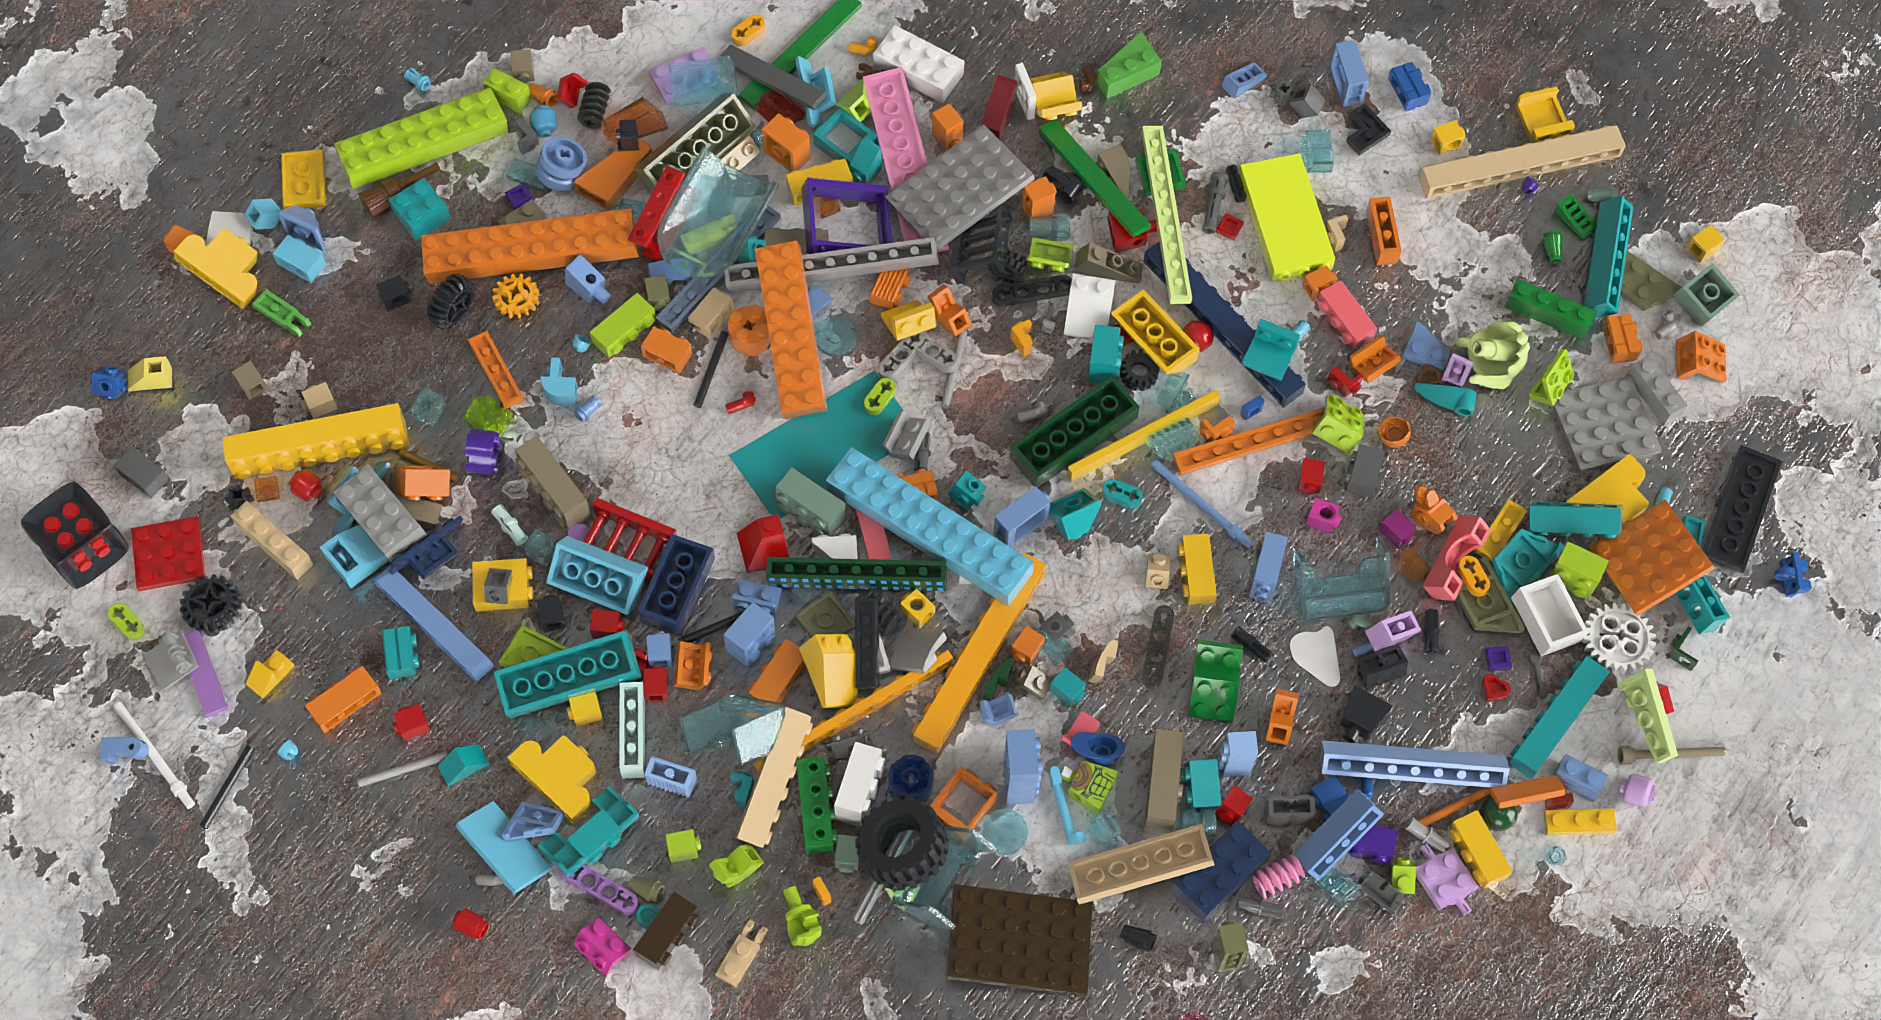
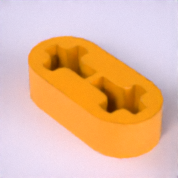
M758 14L751 15L733 28L731 32L732 42L737 46H745L765 31V19Z
M1464 556L1458 564V573L1469 592L1475 597H1482L1489 590L1490 581L1475 557ZM1465 564H1467L1468 566L1472 565V570L1470 571L1469 568L1465 569ZM1476 581L1478 584L1484 585L1482 590L1480 587H1475Z

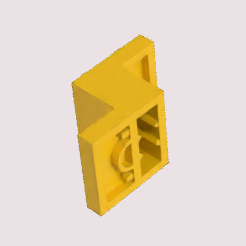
M1062 71L1030 78L1036 93V115L1045 118V120L1057 119V115L1065 114V116L1076 115L1078 110H1083L1081 101L1076 99L1074 81L1071 74Z

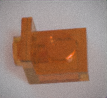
M1416 545L1412 549L1406 548L1399 555L1400 559L1397 567L1414 585L1427 576L1432 569L1417 553L1419 548Z

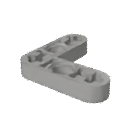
M920 332L902 339L879 364L878 371L881 379L890 378L895 380L914 358L919 356L941 371L951 373L957 369L958 359L954 352ZM930 348L938 350L934 355H928L926 351ZM901 352L908 354L905 359L896 358ZM892 368V372L887 371V372L885 373V371H884L885 369H886V370H890V369Z

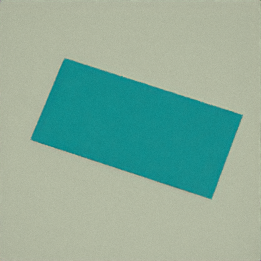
M875 371L826 399L828 411L792 418L729 455L770 515L779 514L781 519L789 514L783 513L776 505V486L791 467L827 491L826 479L851 447L874 462L889 455L888 451L883 447V443L899 411L904 410L893 397L880 414L874 416L869 415L865 411L864 400L880 380ZM882 387V394L885 392V390L889 389L887 387ZM878 399L875 403H870V407L874 405L878 407Z

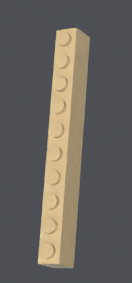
M1617 125L1611 127L1603 126L1600 129L1585 130L1579 134H1566L1556 139L1548 138L1533 144L1526 143L1519 147H1507L1496 152L1488 151L1482 155H1469L1459 160H1447L1436 165L1429 164L1422 167L1419 180L1426 199L1527 176L1530 177L1621 157L1626 145Z

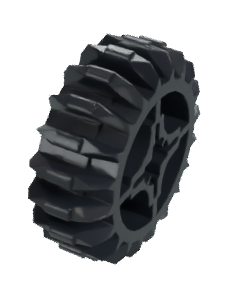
M459 273L452 274L446 277L445 281H441V285L437 287V290L429 300L430 304L427 306L428 320L444 330L456 325L473 303L472 299L475 297L474 292L476 289L474 283Z
M212 574L210 579L204 575L202 581L195 578L196 584H188L189 591H182L184 598L179 599L182 606L180 607V612L183 614L182 618L185 622H188L190 628L195 627L200 632L204 629L207 634L210 633L211 629L218 633L219 627L227 630L226 624L228 622L234 624L232 617H239L238 609L242 608L240 603L242 597L239 594V589L237 586H233L234 584L231 580L226 581V578L222 575L217 578L216 575ZM217 591L226 593L227 599L219 597ZM194 609L203 611L205 616L200 617L196 615Z

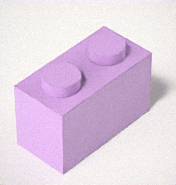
M1408 611L1380 621L1366 630L1365 633L1374 651L1403 642L1420 632L1421 629L1412 611Z

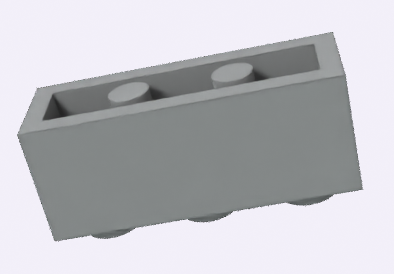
M1651 355L1632 364L1626 376L1632 377L1637 391L1661 424L1665 426L1680 418L1688 405Z

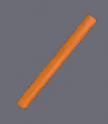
M1483 787L1418 821L1428 826L1490 795L1491 788Z

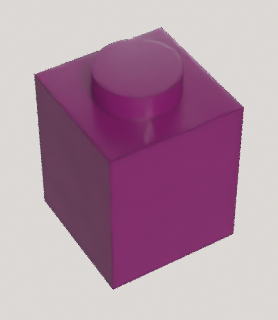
M1396 509L1382 521L1379 531L1396 548H1399L1403 543L1407 545L1414 539L1415 536L1413 534L1417 526L1399 509Z

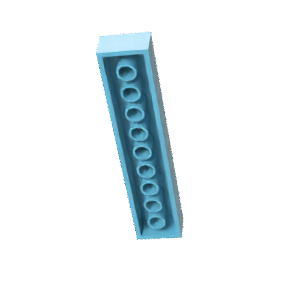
M852 447L826 479L828 492L936 561H946L947 568L1007 606L1011 604L1034 573L1033 561Z

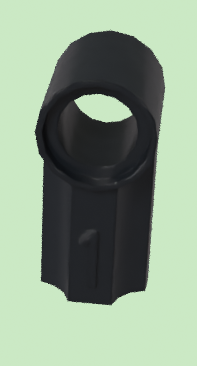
M1053 166L1048 167L1042 176H1046L1048 181L1054 184L1059 197L1068 204H1072L1085 189L1084 183L1075 176L1068 177Z

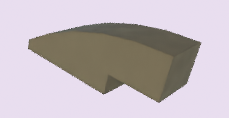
M395 495L421 527L431 530L436 529L443 505L422 499L407 500V498L401 495Z

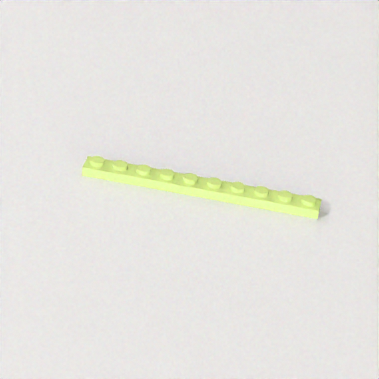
M1142 126L1141 134L1170 304H1191L1192 294L1163 126Z

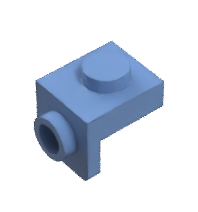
M1009 693L989 702L986 700L980 701V715L982 719L994 726L1018 716L1013 697Z

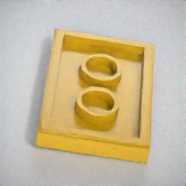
M323 149L281 153L283 208L287 209L295 205L301 208L326 206Z

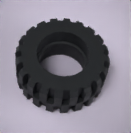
M894 797L893 801L888 802L885 800L881 802V806L873 807L870 810L871 814L869 816H864L861 821L863 826H859L856 834L858 838L855 840V847L857 848V855L876 883L879 885L883 884L888 889H893L894 886L897 890H906V887L914 889L918 887L917 884L922 882L925 884L930 881L929 877L938 874L940 871L938 867L944 865L946 861L945 855L949 852V838L940 818L930 805H927L920 799L915 801L914 797H905V800H902L901 797ZM906 830L921 832L917 845L910 852L897 857L884 855L887 843L896 834Z

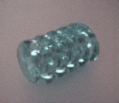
M1188 418L1185 421H1178V424H1171L1170 428L1165 427L1163 432L1157 431L1155 435L1151 434L1148 436L1149 445L1156 456L1161 454L1163 458L1167 457V450L1171 454L1175 453L1174 447L1181 451V443L1189 447V439L1193 443H1197L1196 431Z

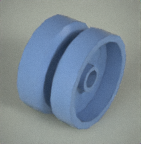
M551 138L545 142L541 149L540 157L536 164V175L550 189L557 191L571 190L575 188V179L582 175L587 155L577 142L569 138Z

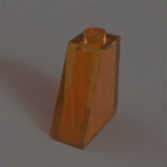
M643 96L602 121L605 137L617 145L616 129L619 128V120L636 119L639 138L668 129L662 111Z

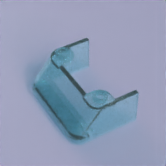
M1376 536V556L1366 557L1360 562L1359 574L1317 579L1315 569L1310 565H1306V561L1298 546H1293L1294 580L1300 609L1306 619L1319 620L1351 616L1353 614L1375 613L1384 611L1389 606L1390 551L1381 536Z
M731 695L680 717L687 752H693L708 744L715 745L716 748L726 747L730 741L734 740L739 764H745L757 757L768 756L770 751L774 749L786 711L783 703L748 696Z
M944 826L949 838V852L945 855L946 861L944 865L938 867L940 870L938 874L929 877L930 881L925 884L923 882L917 884V888L910 889V887H906V890L896 889L892 897V903L933 927L954 930L956 925L947 919L948 909L942 902L963 866L975 865L979 862L982 852L997 853L998 849L974 829Z

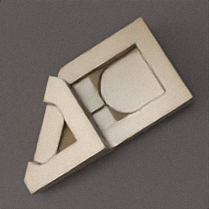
M1112 639L1096 658L1088 682L1097 684L1103 678L1106 663L1110 664L1116 659L1117 640Z

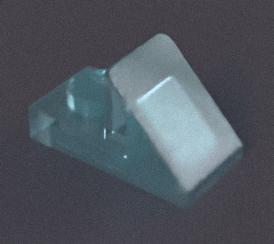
M1334 867L1319 881L1316 878L1313 879L1318 888L1332 896L1336 907H1340L1362 888L1358 882Z

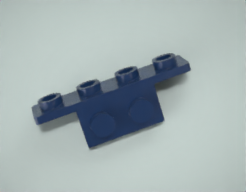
M461 516L455 519L450 518L443 524L441 529L431 531L421 543L415 542L410 546L408 552L395 556L391 560L389 572L393 575L407 564H410L424 580L458 556L459 551L446 537L460 528L463 518Z

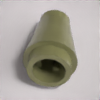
M633 876L629 881L628 889L650 903H658L663 897L665 886L658 880Z

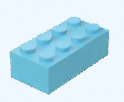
M566 536L556 544L546 583L628 615L638 605L648 567Z

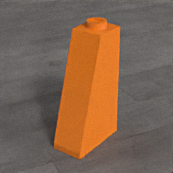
M639 141V150L618 152L616 150L575 179L576 193L603 209L611 211L638 178L633 168L652 153L651 146L645 141Z

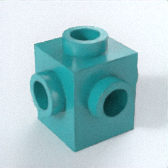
M966 470L948 492V495L968 511L973 504L977 507L985 496L982 493L987 486Z

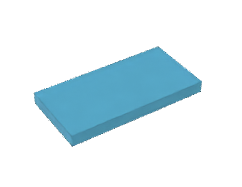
M492 801L456 824V828L509 890L515 894L550 872L551 866L526 838L503 840L502 832L510 819Z

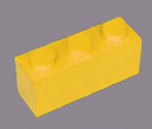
M846 158L832 160L830 163L814 165L808 169L795 170L786 174V185L794 206L802 204L801 188L807 177L853 182ZM813 197V200L821 199V197Z
M1209 534L1183 535L1181 543H1178L1177 546L1178 556H1182L1183 564H1180V575L1185 578V584L1182 585L1183 597H1187L1188 605L1212 604L1215 602L1217 594Z
M1478 810L1453 821L1449 828L1450 837L1461 848L1462 858L1473 869L1472 873L1478 884L1481 883L1483 889L1508 878L1512 869Z

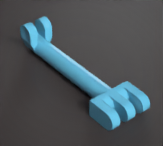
M1053 766L1050 769L1049 780L1051 787L1054 789L1068 845L1083 843L1086 834L1083 831L1074 832L1062 787L1060 770L1057 766Z

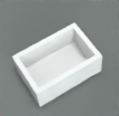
M1558 574L1523 586L1511 597L1541 657L1579 643L1589 633Z
M855 742L834 805L835 820L855 826H862L861 821L864 816L870 815L871 799L875 800L878 791L877 778H882L885 769V758H882V749Z

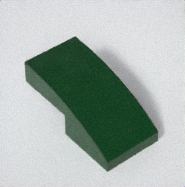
M1007 659L993 673L985 687L982 700L992 701L997 685L1007 686L1013 669L1014 659Z

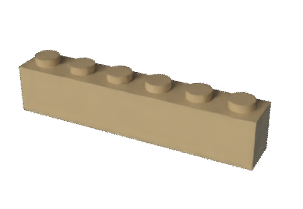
M788 707L782 708L736 831L735 839L759 848H763L764 844H769L772 832L769 830L772 822L776 823L781 810L778 809L780 801H784L789 790L786 787L788 779H793L797 766H794L796 758H800L805 745L802 742L804 736H808L812 729L813 723L810 722L812 716Z

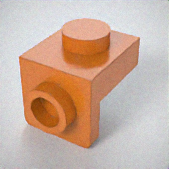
M1228 416L1215 426H1212L1204 418L1200 423V434L1205 440L1210 442L1229 437L1233 434L1235 421L1231 416Z

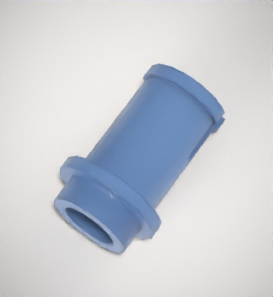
M592 395L583 405L575 408L574 415L581 422L587 421L589 415L601 407L602 403L597 397L595 398Z

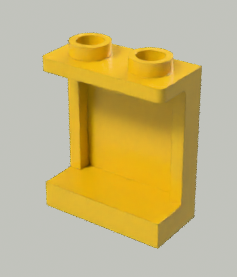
M1545 87L1539 91L1525 92L1518 97L1515 108L1532 144L1548 138L1556 139L1566 134L1572 135L1575 125L1573 121L1566 120L1558 102L1557 93L1559 90L1557 87Z

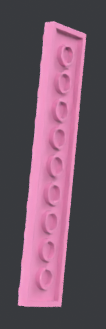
M903 67L863 77L891 191L928 165ZM897 213L904 241L922 239ZM946 244L938 252L949 250V245Z

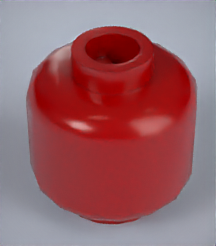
M308 469L297 470L289 481L291 486L290 492L305 502L310 501L312 498L317 499L323 491V488L320 487L322 479Z

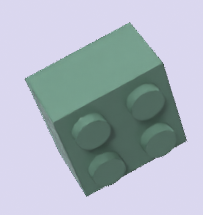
M1711 263L1674 293L1673 296L1701 327L1739 297L1740 294L1717 267Z

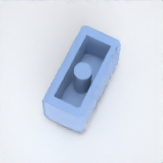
M654 756L651 757L644 773L648 785L651 784L652 787H660V789L669 790V792L673 791L674 794H681L682 797L686 795V798L690 797L697 780L694 769Z

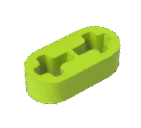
M880 379L866 396L864 409L869 415L876 416L880 414L894 397L896 385L892 379ZM890 386V391L885 390L882 394V387ZM878 399V407L875 405L870 407V403H875Z
M115 603L111 605L108 610V616L113 624L128 639H140L145 632L142 622L125 604ZM117 611L122 612L125 616L123 620L115 614ZM131 623L137 628V631H131L127 625Z

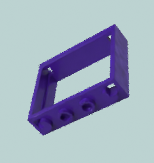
M807 177L801 188L807 254L873 246L816 240L813 197L876 203L879 245L893 243L889 202L885 198L888 195L887 186Z

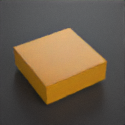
M821 877L813 879V889L822 905L830 904L831 895Z

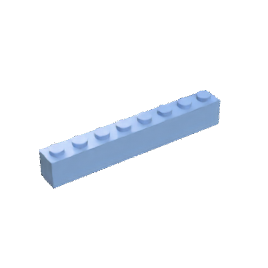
M1322 741L1320 755L1322 774L1494 788L1507 785L1509 774L1506 756L1496 754Z

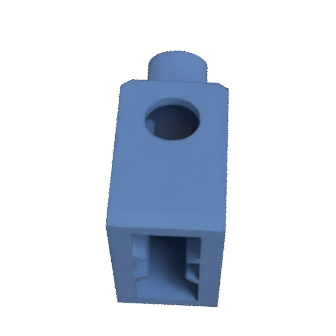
M581 254L565 268V284L588 303H591L596 298L602 304H605L610 299L611 294L605 290V278Z

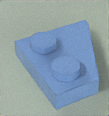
M1417 321L1403 359L1443 373L1451 352L1421 322Z
M521 802L502 832L503 840L508 841L555 834L565 818L564 813L561 810Z

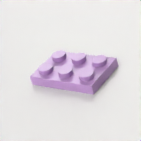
M704 47L648 70L666 105L722 82L720 74Z

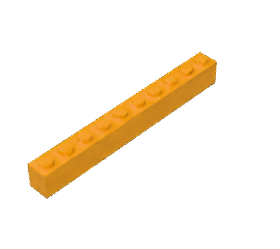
M1024 552L1022 555L1034 562V573L1009 606L993 596L989 601L990 608L987 612H982L978 620V628L976 630L972 629L967 638L969 643L966 648L962 647L956 657L957 663L954 667H949L945 678H947L943 685L939 684L934 693L936 698L932 704L928 703L923 711L924 718L921 722L917 721L912 729L913 743L935 755L940 751L1045 574L1046 564Z

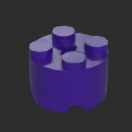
M470 429L465 449V457L469 459V463H465L466 472L491 475L499 473L500 461H498L497 453L502 451L500 433L490 430Z

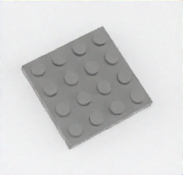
M1631 376L1564 391L1562 397L1552 406L1579 474L1615 465L1628 454H1631L1637 460L1658 455L1662 451Z

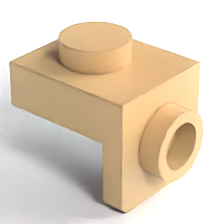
M1347 215L1334 216L1327 221L1325 229L1334 251L1343 248L1345 237L1342 229L1346 228Z
M1148 554L1146 587L1167 589L1170 575V556Z

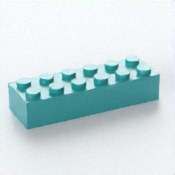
M626 631L494 672L505 715L510 718L569 701V698L594 691L598 692L620 685V683L642 678L630 635Z

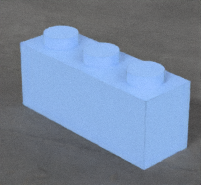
M1256 731L1231 732L1227 734L1226 740L1222 741V748L1219 751L1220 756H1217L1218 770H1222V777L1250 776L1258 755Z

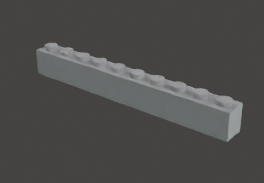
M935 237L802 255L806 282L939 264ZM757 261L724 266L726 287L730 293L761 289Z

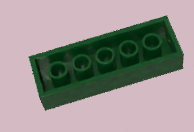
M1111 376L1012 444L1009 457L1033 486L1039 487L1136 420L1140 406L1120 383Z

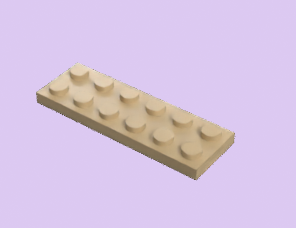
M1198 824L1068 862L1078 904H1083L1214 866L1203 825Z

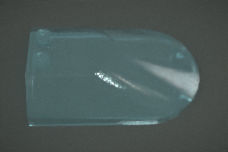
M703 146L659 225L657 239L661 255L666 263L676 272L692 278H707L726 270L733 264L777 191L779 187L778 182H762L724 163L712 154L708 148Z

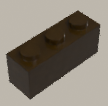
M673 892L634 947L635 956L657 970L662 965L666 966L672 957V950L675 946L679 947L684 941L686 930L689 926L692 928L698 921V907L678 893Z

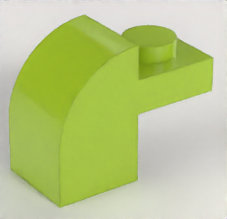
M749 844L737 847L727 858L715 859L709 866L713 870L714 877L722 884L725 883L729 888L749 877L764 862L753 846Z

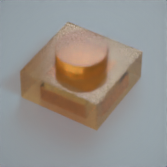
M277 476L254 479L258 503L280 499Z

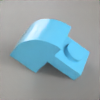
M551 358V365L547 366L546 370L547 377H541L546 398L555 405L576 406L578 391L576 378L562 377L560 358Z

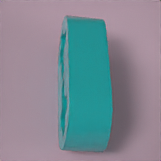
M1108 479L1103 484L1102 494L1105 499L1130 509H1136L1141 505L1143 494L1137 487L1117 479ZM1112 486L1116 487L1113 493H1109V489H1111ZM1132 494L1136 495V499L1133 501L1129 500Z

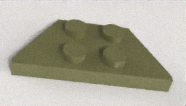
M1627 251L1620 295L1641 310L1645 311L1653 308L1654 305L1667 302L1668 299L1674 297V293L1682 288Z
M1483 556L1479 563L1490 581L1489 590L1486 595L1475 597L1469 592L1463 582L1457 595L1458 601L1474 630L1523 633L1525 630L1524 625L1487 557ZM1476 581L1475 587H1480L1482 590L1484 585L1478 584Z

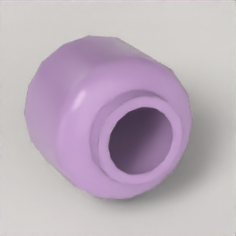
M1632 774L1628 780L1623 779L1620 792L1624 793L1625 802L1645 807L1648 803L1653 802L1656 786L1653 785L1651 778Z

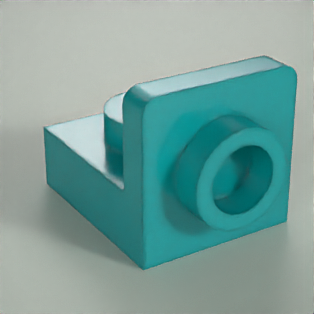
M731 772V783L739 785L736 788L734 799L737 800L738 808L745 810L754 786V779L746 772Z

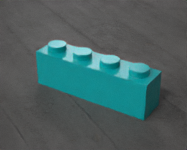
M1532 501L1530 505V532H1535L1536 535H1548L1549 532H1555L1559 536H1571V533H1580L1582 537H1593L1594 534H1603L1605 538H1615L1622 532L1623 504Z

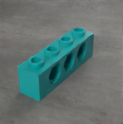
M1706 575L1675 593L1699 635L1716 631L1730 618Z

